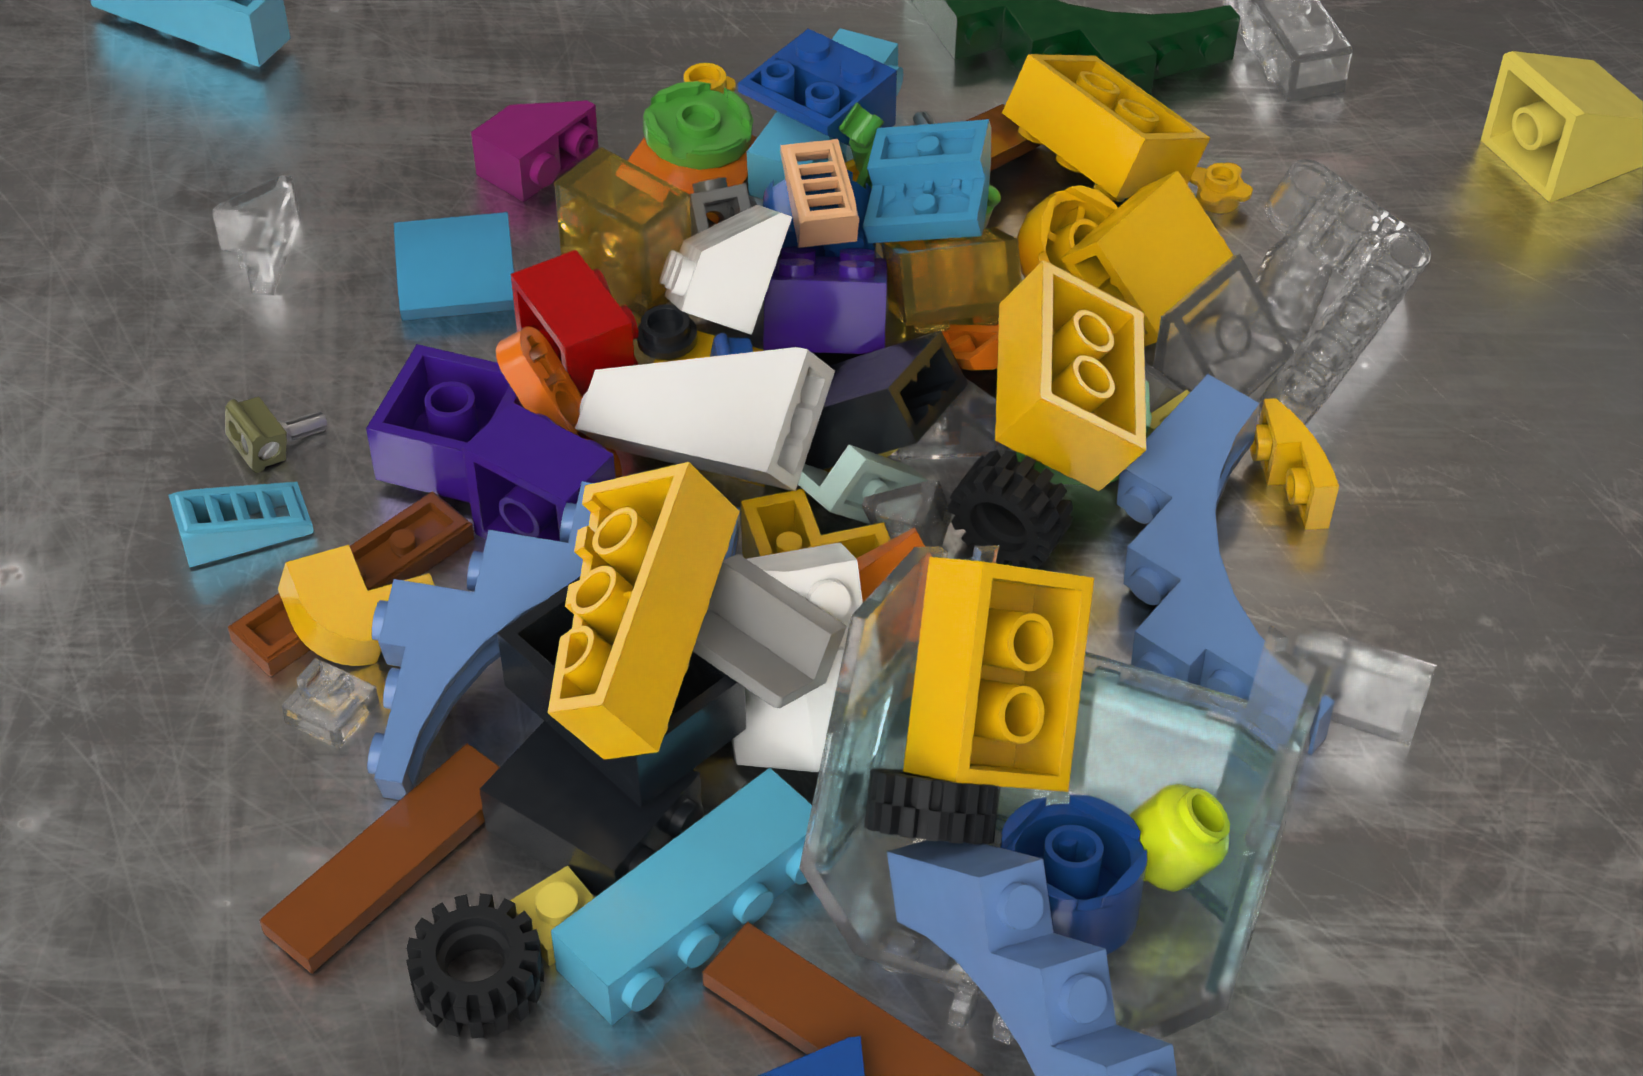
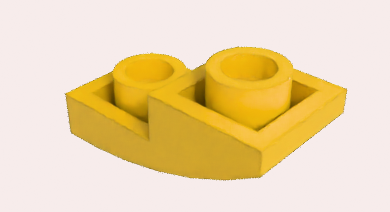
M1264 399L1259 424H1256L1254 442L1250 446L1252 460L1261 461L1267 486L1286 485L1288 502L1290 505H1298L1304 530L1329 529L1339 490L1334 470L1325 452L1304 423L1278 399Z

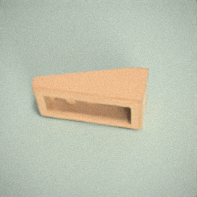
M833 139L781 145L780 154L798 248L856 242L859 216L839 140ZM828 158V162L798 165L797 163L798 161ZM824 173H831L832 176L802 180L801 176ZM835 189V192L814 195H806L805 193L809 191ZM838 204V208L814 211L809 209V207Z

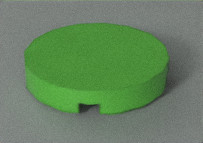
M694 81L674 84L658 91L651 98V105L645 109L643 133L646 143L660 158L677 166L698 170L725 166L738 160L750 146L754 119L749 105L735 92L724 88V94L710 90L711 84Z

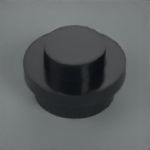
M658 305L649 309L642 316L641 323L638 326L639 336L637 344L639 349L651 358L673 360L686 355L695 347L698 338L697 327L688 313L681 311L675 305Z

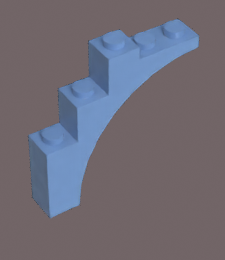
M1207 374L1146 438V451L1119 474L1117 505L1122 507L1134 520L1148 524L1127 546L1123 584L1129 587L1143 602L1150 605H1158L1135 630L1131 668L1152 688L1160 691L1166 690L1183 702L1201 685L1220 704L1229 708H1237L1264 725L1265 729L1277 740L1286 744H1294L1312 755L1327 736L1335 701L1293 671L1259 635L1234 595L1219 552L1215 510L1230 474L1254 442L1260 403Z
M582 481L577 504L566 503L561 521L560 541L488 530L484 552L474 551L470 559L467 573L468 591L393 579L389 600L378 601L372 622V639L378 641L387 665L400 667V669L391 668L388 672L384 687L383 706L390 709L385 734L378 732L374 734L368 755V773L375 774L374 779L383 798L401 800L415 788L426 753L451 709L483 671L501 657L497 633L580 577L583 559L574 552L577 530L589 525L591 513L582 505L585 485L594 483ZM740 512L724 560L736 555L740 535Z
M926 840L887 851L897 922L929 938L963 968L991 1001L1021 1047L1035 1076H1177L1173 1044L1116 1025L1106 949L1053 933L1044 861L1042 858L984 843L970 844L963 842V844L940 840L938 842Z

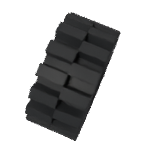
M998 450L990 451L985 457L982 455L950 496L952 500L948 504V513L955 515L951 520L954 530L964 529L966 531L961 540L967 546L975 542L980 547L976 554L983 559H986L991 554L996 557V564L1008 565L1011 561L1013 566L1024 568L1029 566L1031 569H1035L1047 560L1072 524L1073 516L1069 514L1073 510L1071 500L1062 499L1067 493L1062 483L1052 485L1049 482L1054 474L1047 467L1041 473L1035 470L1036 460L1028 456L1020 463L1017 460V453L1014 451L1006 450L1002 457Z
M872 768L870 770L864 828L888 835H900V837L912 839L922 838L936 842L940 840L963 844V842L970 844H993L995 840L1000 786L955 783L903 772V769Z
M480 893L478 906H469L467 894L454 897L456 910L448 912L443 902L432 908L434 924L423 917L415 926L417 939L409 937L406 949L409 959L406 962L415 1003L419 1011L425 1010L426 1019L436 1028L444 1020L446 1033L459 1037L463 1025H469L472 1039L485 1038L483 1025L494 1023L497 1034L509 1030L507 1015L512 1013L521 1022L530 1014L528 1000L537 1004L541 995L540 982H544L540 940L537 929L533 930L530 916L525 911L517 916L514 902L504 898L499 908L495 909L492 894ZM472 950H491L499 953L504 959L502 968L484 980L465 982L452 978L448 973L449 964L455 958Z

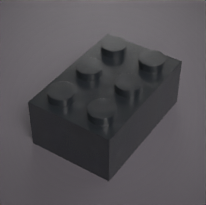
M580 577L572 581L570 584L579 581ZM567 585L497 633L504 684L642 808L746 729L745 687L692 651L689 666L684 675L659 752L602 759L548 714L559 640L562 635L572 629L574 614L565 607L568 591Z

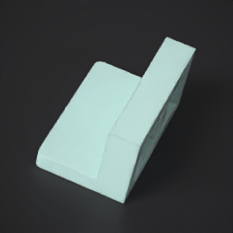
M848 445L830 472L804 464L798 485L829 512L871 525L884 522L886 529L893 531L928 480L909 465Z

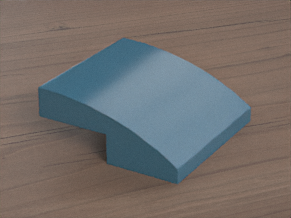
M989 119L877 128L867 166L873 185L863 223L868 243L982 236L991 168V125Z
M508 212L394 222L397 285L402 321L514 310L510 275L514 273Z

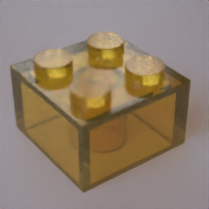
M600 147L554 182L561 255L577 250L592 270L597 268L602 272L607 281L610 294L619 305L625 304L637 313L644 315L649 309L658 305H665L670 301L665 297L667 288H665L664 284L660 283V277L670 250L680 252L683 240L691 237L690 195Z
M996 227L984 228L982 236L882 243L883 258H886L889 311L906 326L914 325L916 333L945 331L950 329V320L972 318L973 325L999 324V304L1022 282L1018 239Z

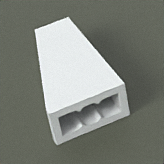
M798 347L597 369L594 372L588 391L581 400L580 415L575 429L606 448L674 464L690 462L696 469L796 491L835 370L808 349Z

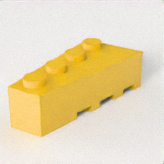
M690 462L585 485L582 505L591 513L589 525L577 530L574 552L583 559L580 580L568 585L565 607L574 614L572 629L562 635L559 640L548 714L604 760L659 752L740 512Z

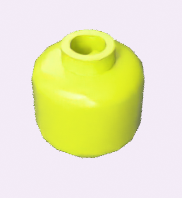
M1183 784L1168 785L1160 789L1129 814L1141 831L1139 842L1142 843L1144 851L1147 849V866L1144 881L1149 882L1156 888L1171 892L1188 888L1219 866L1228 854L1230 832L1228 815L1222 804L1206 790Z

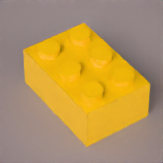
M1028 54L1002 111V114L1019 126L1018 132L1021 136L1031 142L1048 147L1057 154L1055 160L1061 166L1073 172L1084 174L1095 183L1094 189L1099 190L1110 200L1116 202H1123L1125 198H1130L1141 187L1176 171H1179L1188 185L1211 139L1096 56Z
M1042 260L999 304L995 441L1097 491L1102 490L1146 451L1144 312Z
M929 557L903 772L962 784L1069 791L1094 586L1093 577L982 561Z

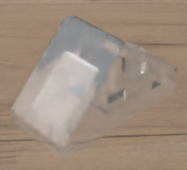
M281 175L217 205L212 212L220 248L225 252L237 253L240 269H246L251 293L275 294L301 220L292 176Z
M966 378L968 385L916 444L899 448L887 458L894 461L980 457L982 455L986 456L990 451L998 450L999 454L1003 455L1006 450H1009V447L995 441L996 399Z

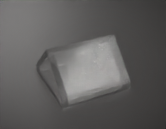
M1238 254L1227 260L1161 316L1153 367L1183 391L1188 390L1191 392L1209 374L1249 397L1294 357L1296 352L1242 256Z
M1311 625L1299 632L1290 663V668L1335 701L1330 721L1407 746H1411L1437 665Z

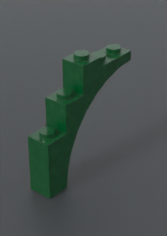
M911 0L954 60L1002 48L1020 72L1028 54L1096 56L1150 95L1152 93L1153 80L1232 60L1240 22V16L1231 5L1194 12L1142 14L1105 11L1068 4L1059 0Z

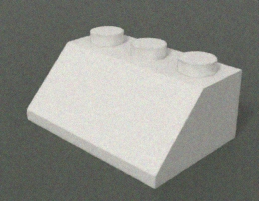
M755 205L683 240L680 252L670 250L661 273L660 283L664 284L665 288H667L665 297L683 312L752 335L792 217L760 205Z
M840 542L747 558L748 561L846 625L847 628L825 684L782 708L772 707L745 688L746 729L732 739L736 764L820 772L884 760L857 559Z

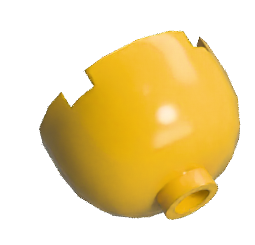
M1082 185L1072 186L1047 196L1027 213L1017 236L1016 256L1023 276L1026 278L1042 260L1071 274L1061 258L1118 208L1117 205L1099 190Z

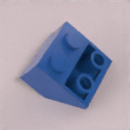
M810 29L805 30L738 82L739 93L833 139H838L850 146V138L839 130V126L856 102L870 114H875L884 121L881 128L892 127L896 124L897 70Z

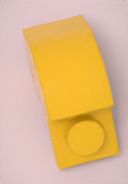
M349 545L285 562L278 591L294 631L301 641L314 653L334 663L349 666H364L377 663L381 648L378 641L372 639L373 616L378 601L389 600L392 584L367 591ZM430 573L404 580L434 585Z

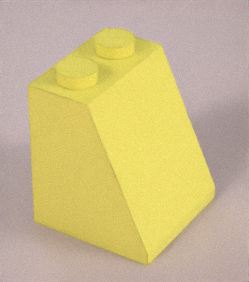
M1511 51L1503 55L1480 141L1543 198L1552 203L1643 167V101L1594 60Z

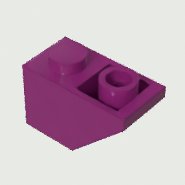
M585 100L507 106L471 131L476 175L520 201H527L599 148L596 105Z

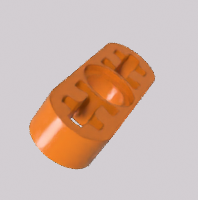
M524 327L499 341L496 346L498 365L523 407L535 414L547 416L556 425L585 440H593L575 429L583 397L543 334L533 327ZM604 447L607 451L614 454L615 478L622 477L621 463L616 451Z

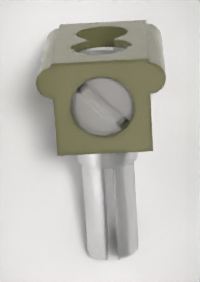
M259 396L241 402L232 399L225 406V434L255 473H261L266 466L285 461L286 446L291 441L317 434L327 429V420L321 411L287 421H278Z

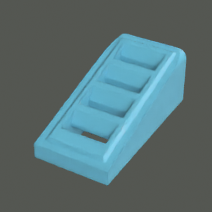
M298 482L192 489L168 494L189 567L314 533ZM286 505L290 516L277 517L274 508ZM262 513L263 518L250 519L249 515Z

